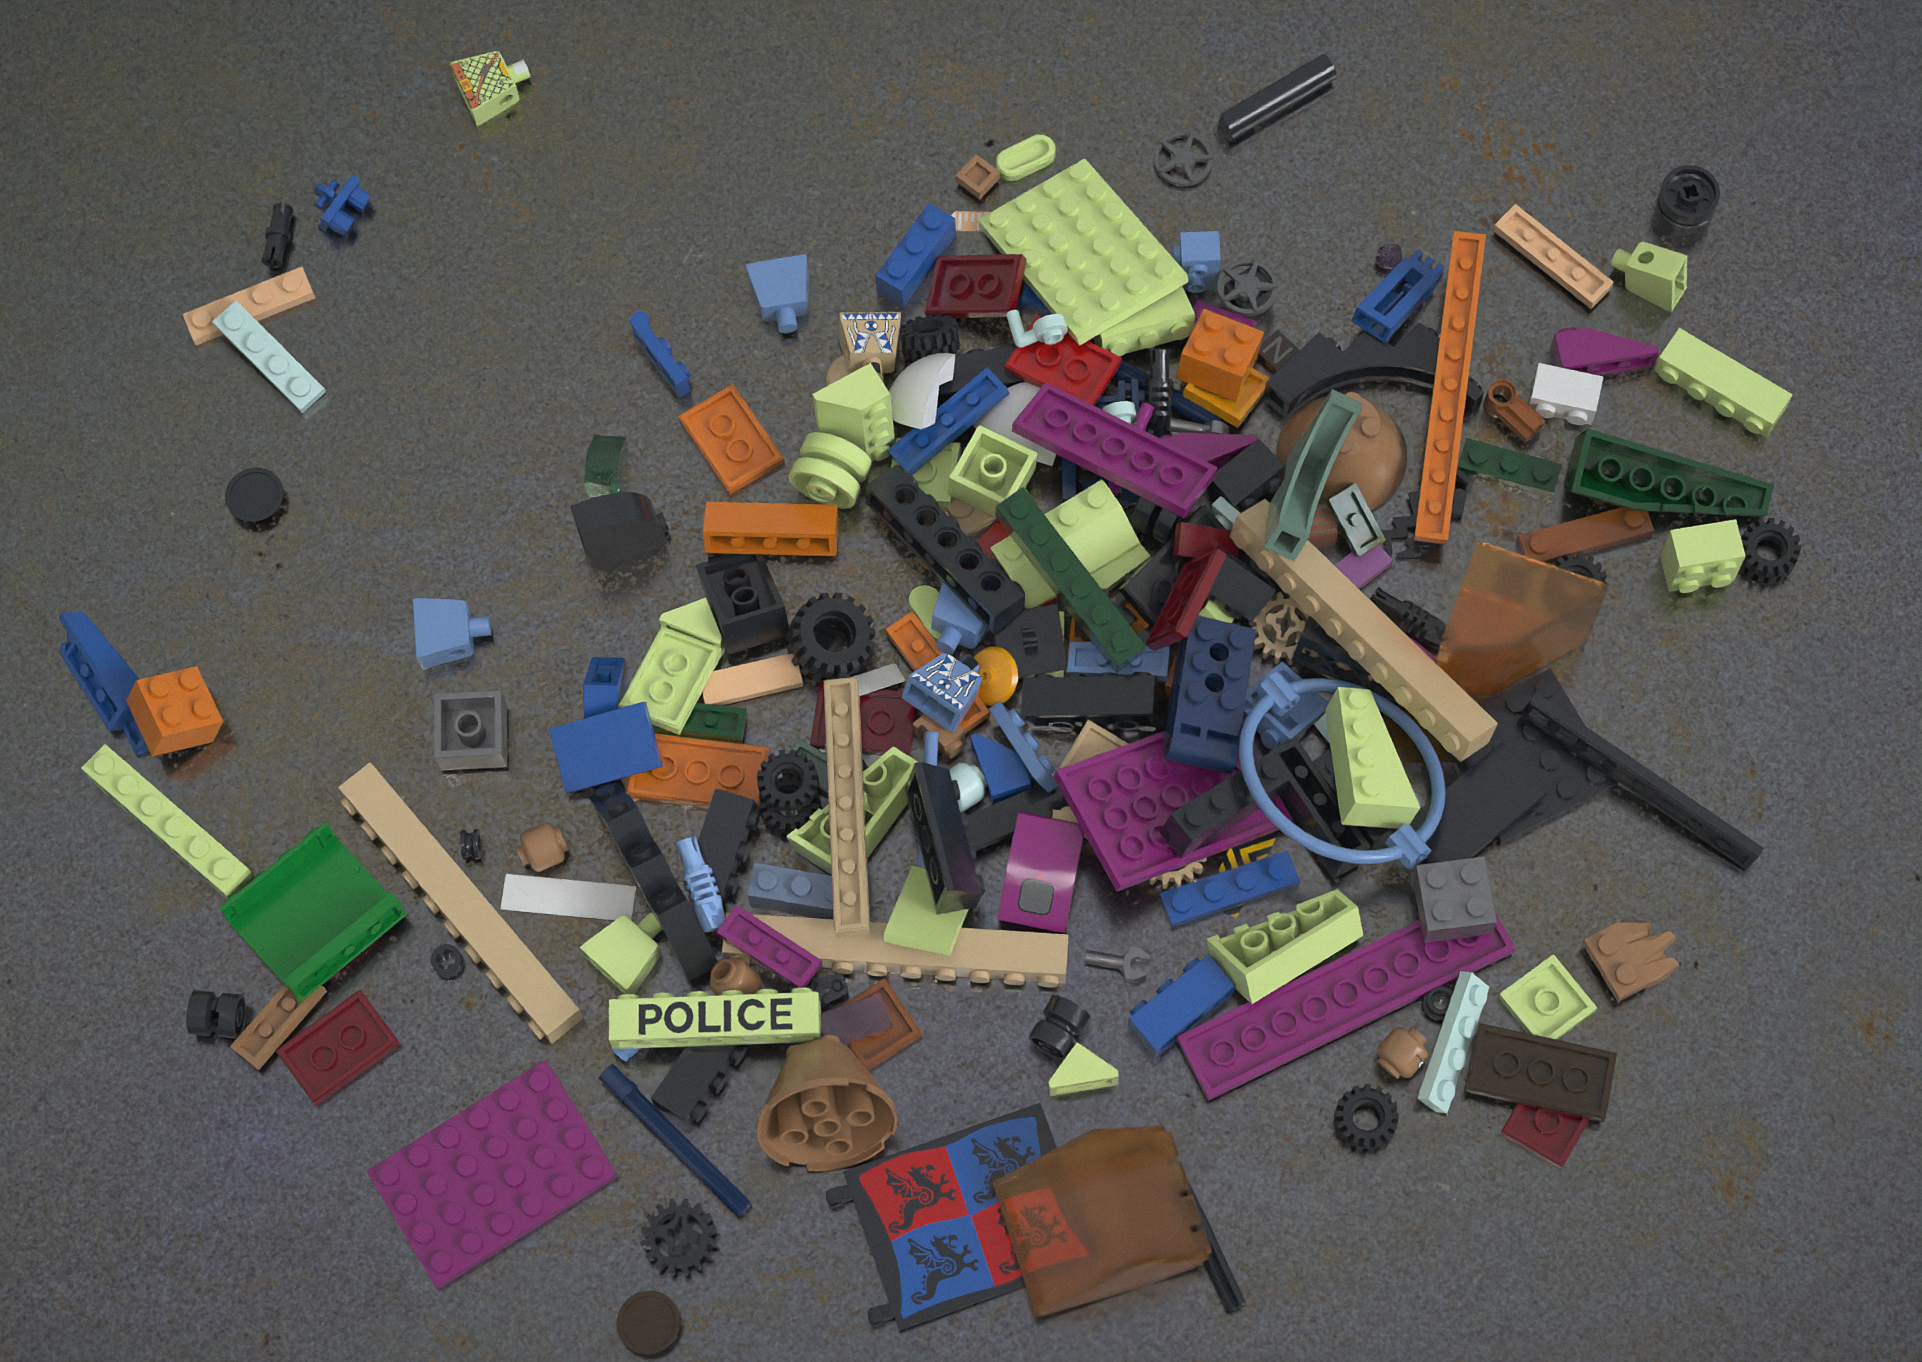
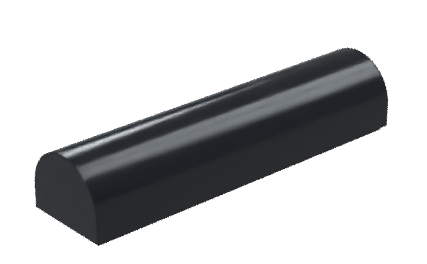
M1326 54L1318 56L1221 113L1217 128L1228 141L1236 139L1336 80L1337 75L1332 62Z

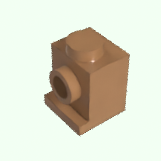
M923 714L913 723L914 736L917 739L924 736L922 738L924 743L925 732L939 733L938 751L945 758L949 757L951 759L955 757L965 746V730L960 725L952 733L926 714Z

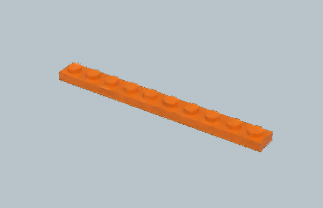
M1453 232L1414 541L1446 545L1448 542L1486 234Z

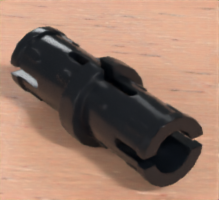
M276 203L273 206L271 224L265 231L267 242L261 260L267 267L271 265L272 256H274L273 268L282 266L285 244L290 241L291 234L288 230L294 209L288 204H285L283 215L281 211L282 203Z

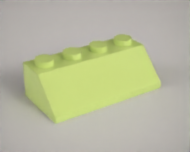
M871 363L812 394L818 432L832 434L853 443L869 456L871 462L874 460L881 461L890 455L887 450L895 444L891 395Z
M1103 479L1044 514L1090 574L1095 573L1140 546V542L1120 503ZM1011 536L990 547L992 559L1000 564L1003 573L1011 581L1018 582L1025 592V609L1040 607L1057 597Z

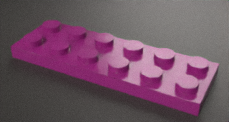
M1045 382L1012 424L1013 433L1183 518L1186 517L1217 474L1218 467Z

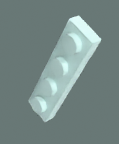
M236 300L212 321L214 326L302 414L326 392Z
M1460 971L1418 1095L1420 1101L1439 1113L1447 1114L1451 1100L1454 1098L1455 1088L1462 1068L1465 1065L1472 1038L1476 1033L1483 1005L1487 1000L1489 986L1472 972Z

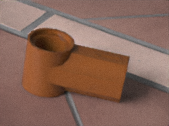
M1499 379L1491 383L1483 402L1486 413L1493 418H1499L1524 443L1530 441L1545 425L1546 421L1517 394L1516 387L1512 382ZM1502 395L1506 398L1507 402H1497L1493 396Z

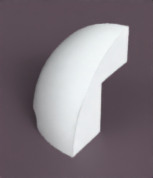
M938 353L925 356L910 364L900 373L889 390L894 421L921 430L935 424L939 385L953 380L955 354Z
M1021 382L1007 388L1010 394L975 422L973 426L977 429L981 425L1038 453L1037 462L1053 466L1056 457L1055 453L1012 432L1013 422L1040 388L1028 382Z

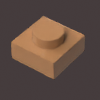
M975 154L955 175L956 182L978 199H981L1000 179V171Z

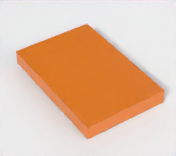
M734 384L678 416L680 423L729 495L785 463L784 457Z

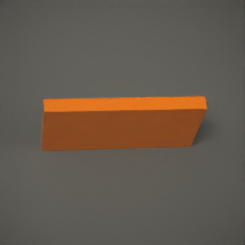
M655 734L663 767L629 776L626 793L632 799L709 808L715 788L755 800L758 805L757 810L760 811L757 773L758 770L761 771L763 760L768 762L770 750L769 747Z

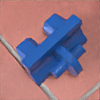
M352 174L338 195L335 192L340 184L335 180H331L328 186L323 184L316 185L314 192L319 198L314 204L315 207L323 210L326 204L330 205L321 217L318 228L324 232L330 228L343 236L347 233L355 219L343 212V207L347 203L361 213L371 198L359 186L360 178Z

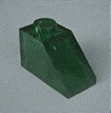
M594 435L587 450L584 485L588 497H598L622 491L627 437Z

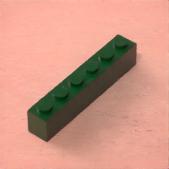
M1024 487L998 504L995 511L996 518L1114 672H1119L1141 656L1144 652L1145 644Z

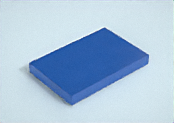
M640 702L549 729L566 794L663 767L646 702Z

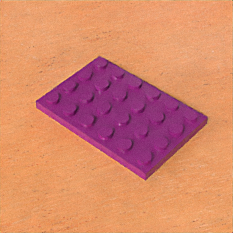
M1165 731L1058 769L1053 777L1117 892L1279 830L1260 809L1181 859L1160 834L1171 813L1241 771L1239 750L1231 775L1172 762L1163 758L1162 748ZM1253 751V759L1255 762L1258 760V758ZM1279 797L1274 800V805L1292 822L1293 819L1281 798Z
M546 1059L366 1170L437 1290L618 1177L610 1161Z

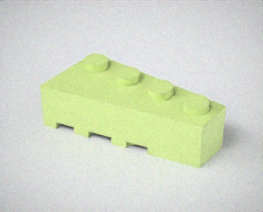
M1338 687L1325 708L1341 824L1399 829L1405 824L1410 825L1420 806L1371 690Z
M895 747L889 749L863 771L867 858L908 804L905 787L914 763L918 761ZM828 804L822 810L819 808L809 817L810 820L799 830L794 829L787 835V838L796 853L832 875Z
M1336 889L1297 904L1295 911L1289 913H1279L1278 911L1266 916V922L1250 928L1247 924L1234 928V934L1221 939L1218 935H1215L1206 940L1210 957L1235 984V989L1253 1004L1361 938L1363 931L1358 906Z

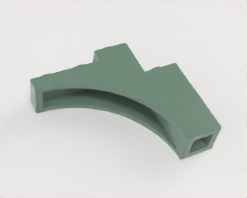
M1331 389L1306 433L1300 435L1287 457L1285 478L1269 504L1264 542L1265 549L1292 561H1295L1310 537L1314 514L1322 490L1340 448L1362 409L1361 402Z

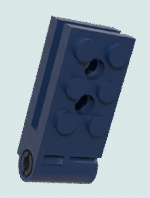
M1197 615L1187 638L1180 640L1178 644L1162 748L1164 760L1223 774H1232L1238 757L1239 744L1237 741L1242 730L1256 629Z

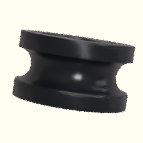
M474 829L472 833L461 830L460 847L463 860H468L469 856L481 859L482 847L479 829Z
M443 944L433 951L431 964L439 975L452 977L461 971L463 957L455 946ZM447 953H452L451 957L456 959L455 964H449L447 969H442L443 965L441 962L438 963L439 958H445Z

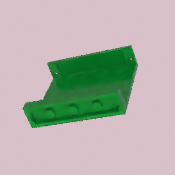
M326 821L319 827L310 830L305 838L295 847L283 852L278 860L268 869L257 873L247 886L239 892L230 895L219 908L227 922L300 1003L407 915L400 900L392 892L388 893L340 842Z

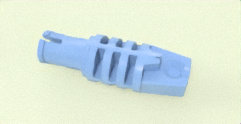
M697 838L683 839L675 845L685 871L682 880L688 884L685 886L686 892L691 893L688 895L689 901L694 902L691 906L703 931H716L725 921L721 895L716 894L719 891L718 886L713 885L716 882L715 877L710 876L713 873L712 869L704 863Z

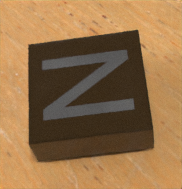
M1277 330L1261 343L1258 358L1275 374L1299 349Z

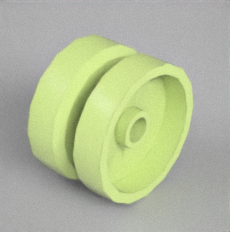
M822 432L809 433L800 448V456L802 458L794 461L789 472V482L799 492L816 502L838 505V508L841 509L851 508L855 505L861 491L859 483L866 480L871 469V459L863 450L843 438Z

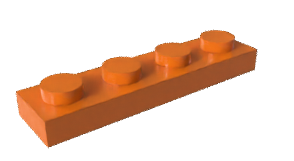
M913 611L885 629L888 638L914 671L943 654L936 648L937 642ZM978 695L959 724L965 730V733L990 717V711Z

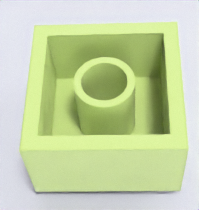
M979 425L949 477L948 495L996 517L995 511L998 504L1020 488H1026L1036 470L1038 453Z
M1736 519L1670 530L1660 554L1669 592L1679 590L1681 593L1695 591L1700 586L1712 585V587L1719 588L1729 585L1734 581L1746 556Z

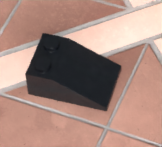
M730 554L696 565L707 601L728 655L787 637L790 628L785 605L762 554Z

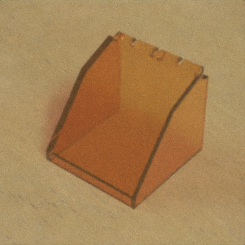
M1478 540L1442 638L1446 641L1440 644L1435 663L1470 697L1496 696L1585 646L1609 584Z
M1164 1126L1092 1129L993 1181L1035 1316L1047 1315L1151 1285L1200 1266L1209 1259L1208 1255L1212 1253V1249L1205 1229L1202 1228L1193 1232L1191 1228L1202 1223L1194 1196L1188 1195L1183 1198L1180 1196L1181 1193L1191 1189L1182 1162L1172 1166L1169 1164L1170 1160L1180 1155L1172 1132L1165 1133Z

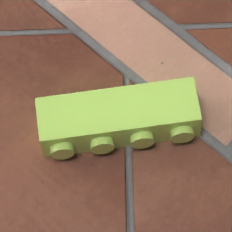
M1681 328L1678 329L1660 355L1654 370L1664 381L1679 385L1687 390L1691 397L1706 401L1714 406L1723 416L1733 417L1743 423L1750 432L1761 434L1766 438L1787 408L1793 395Z

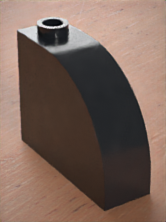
M634 492L611 493L570 506L582 546L593 572L667 544L664 532L669 531L665 517L662 512L656 514L651 500L643 494Z

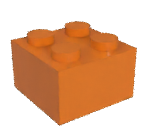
M1203 309L1181 353L1176 379L1236 402L1258 357L1264 331Z
M198 666L138 679L135 681L126 700L152 757L213 742L223 724V719Z

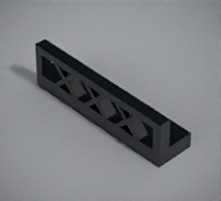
M1309 616L1291 661L1334 679L1369 689L1390 702L1400 705L1380 683L1370 681L1367 676L1371 674L1356 660L1352 659L1348 652ZM1306 647L1317 652L1320 657H1313L1303 653V648ZM1342 662L1347 664L1351 670L1339 668L1336 663Z

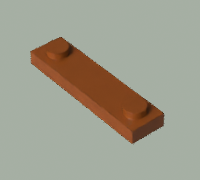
M1621 507L1518 535L1517 542L1526 568L1531 569L1556 562V559L1560 556L1565 559L1568 553H1572V556L1576 557L1578 552L1587 554L1653 536L1655 530L1647 511H1635Z

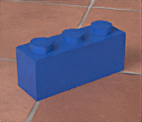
M928 203L876 273L877 293L904 308L936 264L937 256H942L956 237L955 218Z
M1209 954L1201 961L1198 957L1193 959L1183 968L1184 974L1176 981L1169 979L1156 990L1158 994L1148 1003L1146 1000L1139 1002L1129 1012L1131 1017H1129L1128 1027L1154 1058L1177 1041V1036L1189 1031L1234 995L1235 984Z

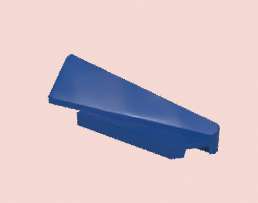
M84 612L61 613L59 620L67 630V642L60 644L62 659L109 731H116L122 727L136 755H141L148 751L145 740L126 702L135 681L139 679L138 676Z

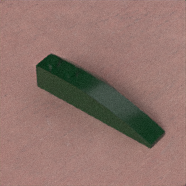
M1588 428L1575 438L1568 467L1570 492L1635 511L1765 517L1768 513L1774 484Z

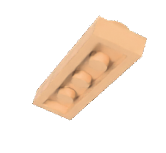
M1515 204L1494 225L1493 231L1590 309L1612 288L1614 282L1518 205Z
M299 267L183 314V317L197 346L223 335L214 326L212 321L235 300L256 321H260L315 299V295L303 267Z

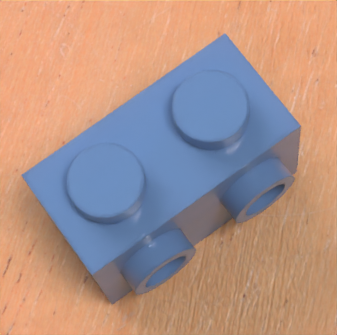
M1219 231L1180 232L1179 245L1173 246L1174 260L1188 276V283L1182 286L1183 289L1192 293L1203 292L1207 289H1217L1221 264Z

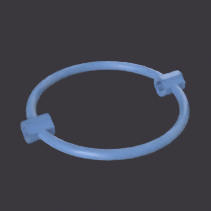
M1278 672L1269 675L1256 689V692L1262 698L1254 705L1245 719L1239 742V758L1244 780L1252 797L1265 816L1293 841L1324 857L1356 864H1378L1399 859L1407 869L1416 867L1432 851L1425 842L1431 837L1441 820L1446 796L1444 775L1439 759L1423 731L1398 706L1372 692L1378 709L1396 722L1409 735L1422 754L1430 774L1432 787L1431 806L1424 823L1416 832L1410 825H1403L1385 842L1388 848L1353 850L1329 844L1315 838L1292 823L1268 797L1261 785L1254 765V735L1260 720L1270 708L1276 715L1281 717L1298 704L1301 699L1298 695L1300 693H1335L1338 687L1366 688L1345 681L1324 678L1303 679L1288 683Z

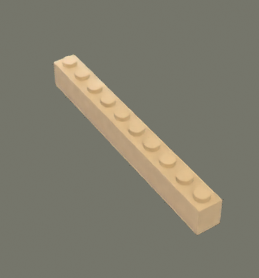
M1266 499L1237 515L1229 536L1236 546L1248 554L1261 570L1265 571L1285 593H1288L1302 607L1306 614L1310 615L1330 637L1334 638L1348 652L1352 659L1356 660L1368 671L1372 678L1380 683L1395 698L1398 704L1408 710L1418 720L1420 725L1427 729L1448 752L1452 753L1461 762L1489 743L1498 723L1313 544L1307 540L1295 561L1264 548L1270 504Z
M371 762L338 787L344 797L340 800V803L351 816L357 813L364 821L360 826L372 841L378 838L383 843L384 847L380 850L392 865L398 862L405 871L401 875L413 890L418 886L426 895L422 898L426 906L434 915L438 911L441 912L446 918V921L442 924L454 939L459 936L462 937L467 943V946L463 948L475 964L480 961L483 962L488 968V971L484 974L496 989L503 986L510 994L506 998L507 1002L518 1015L524 1011L531 1019L527 1025L539 1040L545 1036L553 1044L583 1019L582 1013L576 1004Z
M752 914L822 961V965L819 968H831L833 972L838 974H851L853 970H862L871 976H886L887 972L901 973L902 977L911 979L920 978L921 974L935 975L936 979L943 981H952L956 977H969L970 981L976 983L990 982V979H1001L1009 985H1022L1024 981L1038 982V985L1042 987H1057L1059 983L1066 984L1069 937L1067 934L961 928L952 953L948 956L883 942L884 931L888 923L870 922L869 934L836 937L833 919ZM723 940L722 954L724 959L739 957L748 965L750 963L759 964Z

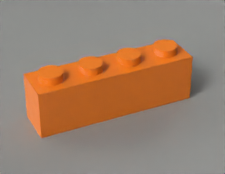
M706 502L703 525L705 553L836 556L839 529L838 505Z

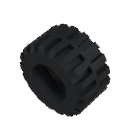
M828 592L821 593L818 599L815 596L810 598L798 610L789 626L790 629L787 633L786 641H790L787 646L788 654H794L791 660L795 667L799 664L803 667L800 672L804 676L809 672L814 675L812 680L820 682L822 677L826 678V680L848 678L850 674L853 676L858 672L868 658L875 643L872 641L875 637V628H870L873 622L871 615L865 617L863 613L866 608L862 604L858 607L854 605L855 599L849 596L847 600L842 599V593L835 592L832 598L829 597ZM819 624H831L838 627L846 636L848 648L841 652L825 650L817 643L813 628Z

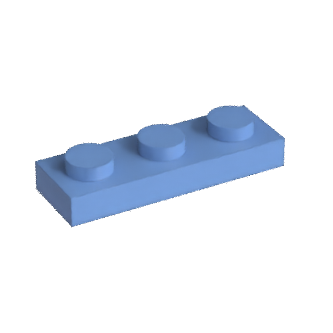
M1070 641L1067 674L1080 673L1087 677L1099 676L1104 672L1115 673L1092 642ZM1145 645L1143 654L1116 674L1119 676H1132L1134 672H1148L1155 675L1158 681H1168L1171 659L1170 645L1156 651Z
M1000 701L989 709L1031 775L1049 793L1058 786L1052 775L1056 771L1054 765L1045 754L1039 755L1037 749L1041 747L1030 731L1026 733L1023 731L1022 726L1025 724V721L1014 707L1008 710Z

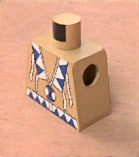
M901 312L839 313L838 338L849 372L853 373L871 363L880 379L883 380V373H892L894 371Z

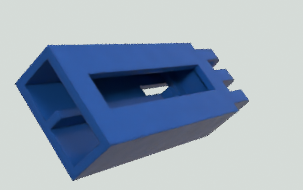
M1419 250L1409 259L1405 257L1360 303L1351 322L1385 343L1430 296L1445 266L1439 263L1434 269H1431L1434 259L1427 257L1423 262H1420L1424 253ZM1403 280L1408 282V284H1404L1402 291L1399 294L1394 292L1396 287Z

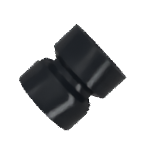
M193 990L189 998L186 1014L188 1033L210 1036L215 1031L218 1037L238 1038L242 1033L245 1022L246 1002L244 995L222 993L217 997L213 991Z
M1052 995L1043 1010L1046 1020H1040L1035 1024L1028 1039L1051 1056L1065 1060L1076 1043L1073 1035H1081L1091 1016L1076 1003L1062 996Z

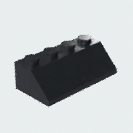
M924 762L914 763L905 792L936 914L976 908L982 895L985 893L982 876L980 874L976 875L974 863H976L975 847L973 843H968L967 816L964 811L960 812L957 801L960 799L958 782L952 780L950 770Z

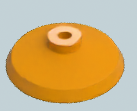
M995 646L984 648L974 656V659L980 666L977 674L982 678L977 695L986 706L992 707L999 701L1002 704L1005 703L1013 695L1018 682V669L1014 658L1005 649Z

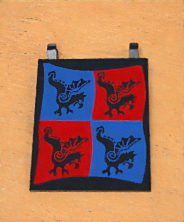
M1041 1103L843 1171L847 1185L834 1187L826 1191V1200L831 1208L853 1199L889 1303L872 1307L867 1311L868 1319L872 1326L895 1318L900 1331L1099 1260Z

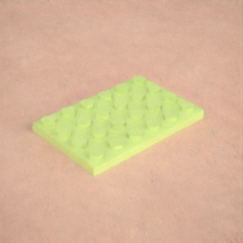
M1086 159L1079 161L978 219L980 229L1001 254L1024 255L1027 261L1022 279L1052 314L1064 316L1068 328L1067 332L1079 346L1188 283L1187 273Z

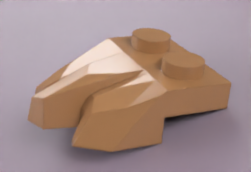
M1628 920L1614 923L1585 938L1582 943L1617 1002L1643 988L1646 990L1664 981L1679 967V963L1674 958H1667L1663 954L1676 941V936L1671 931L1651 936L1649 933L1652 927L1650 921Z

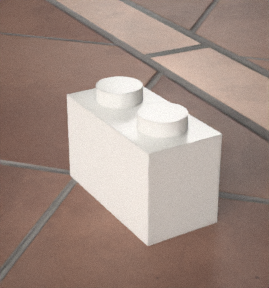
M1539 363L1529 406L1542 418L1557 417L1566 419L1575 425H1592L1597 410L1603 376Z

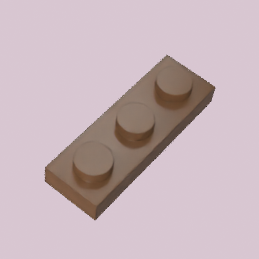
M283 985L230 1047L259 1070L327 992L326 989L321 985L300 1003L288 988Z

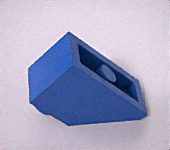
M592 657L583 683L584 719L618 709V705L623 698L625 658Z
M977 733L970 735L971 748L978 768L985 777L987 783L986 790L992 805L1031 789L1030 782L1035 781V779L1016 751Z

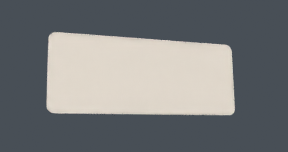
M890 664L853 676L857 677L859 681V696L905 681L896 664Z

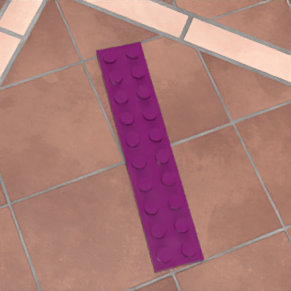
M1496 912L1497 923L1492 934L1424 943L1421 923L1418 920L1279 987L1253 1004L1247 1002L1177 1036L1176 1040L1209 1101L1423 997L1434 988L1446 986L1458 980L1460 971L1473 973L1514 953L1516 948Z

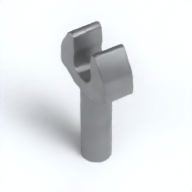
M1169 418L1167 422V430L1177 433H1229V426L1216 420L1199 424Z
M1131 946L1129 951L1122 956L1091 950L1086 951V964L1119 969L1124 974V980L1127 983H1137L1146 979V972L1134 970L1130 966L1133 961L1147 963L1150 960V956L1139 947Z

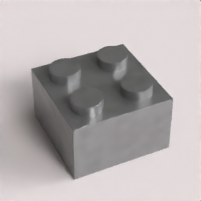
M501 690L434 694V759L440 771L507 767V703Z
M1485 856L1416 865L1412 878L1424 943L1493 933L1497 920Z

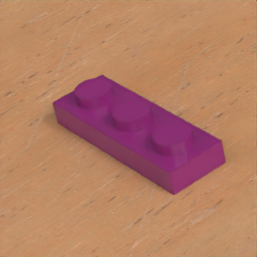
M737 904L717 931V935L796 988H805L822 965V961Z

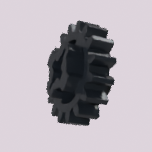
M686 1198L682 1201L681 1206H677L674 1199H669V1208L664 1209L660 1204L656 1205L659 1214L656 1217L650 1214L646 1216L651 1226L641 1227L642 1234L648 1237V1239L641 1242V1246L643 1249H651L646 1255L647 1260L651 1262L658 1259L655 1266L656 1269L660 1272L668 1266L669 1274L673 1277L677 1269H682L685 1276H689L690 1266H694L699 1271L702 1270L700 1260L704 1258L711 1261L712 1256L708 1252V1248L717 1247L716 1240L710 1238V1236L718 1233L717 1228L713 1225L707 1226L712 1220L711 1214L706 1213L701 1216L702 1205L697 1203L691 1209L689 1200ZM675 1216L674 1220L666 1225H662L664 1221ZM690 1218L698 1222L702 1233L690 1228ZM683 1229L687 1239H680L676 1247L672 1236H678L679 1231ZM656 1241L667 1245L668 1257L658 1250ZM691 1250H697L691 1256L683 1259L684 1255L690 1252Z

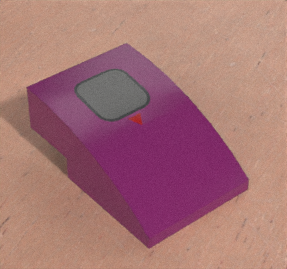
M1019 811L997 920L1065 933L1084 840V832L1079 823Z

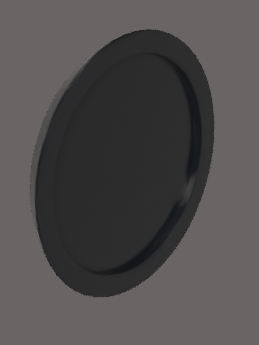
M249 468L243 470L231 479L226 488V505L229 511L241 520L249 522L264 520L273 515L280 507L284 495L283 485L278 476L267 469Z

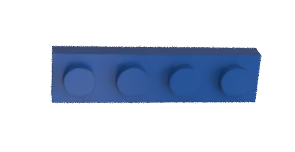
M987 367L937 408L935 424L922 430L913 428L887 451L906 473L908 472L913 475L1007 397L1010 392Z
M1287 850L1160 893V900L1171 928L1298 886L1300 880Z

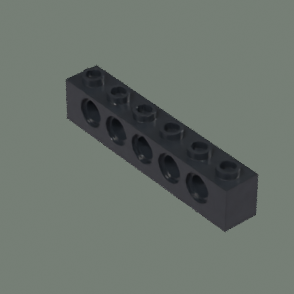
M895 465L866 485V504L992 634L1024 613L1025 592L1021 585L1016 581H1011L1003 573L1000 564L994 559L990 560L984 554L979 543L973 537L969 538L960 529L954 517L947 516L939 508L936 499L932 495H926L918 487L917 481L910 473H905L898 465ZM991 589L995 592H987L985 590Z

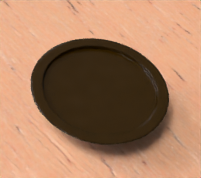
M642 1291L632 1295L621 1306L617 1316V1331L621 1341L630 1350L640 1354H655L665 1350L673 1343L680 1329V1315L675 1303L668 1296L657 1291Z

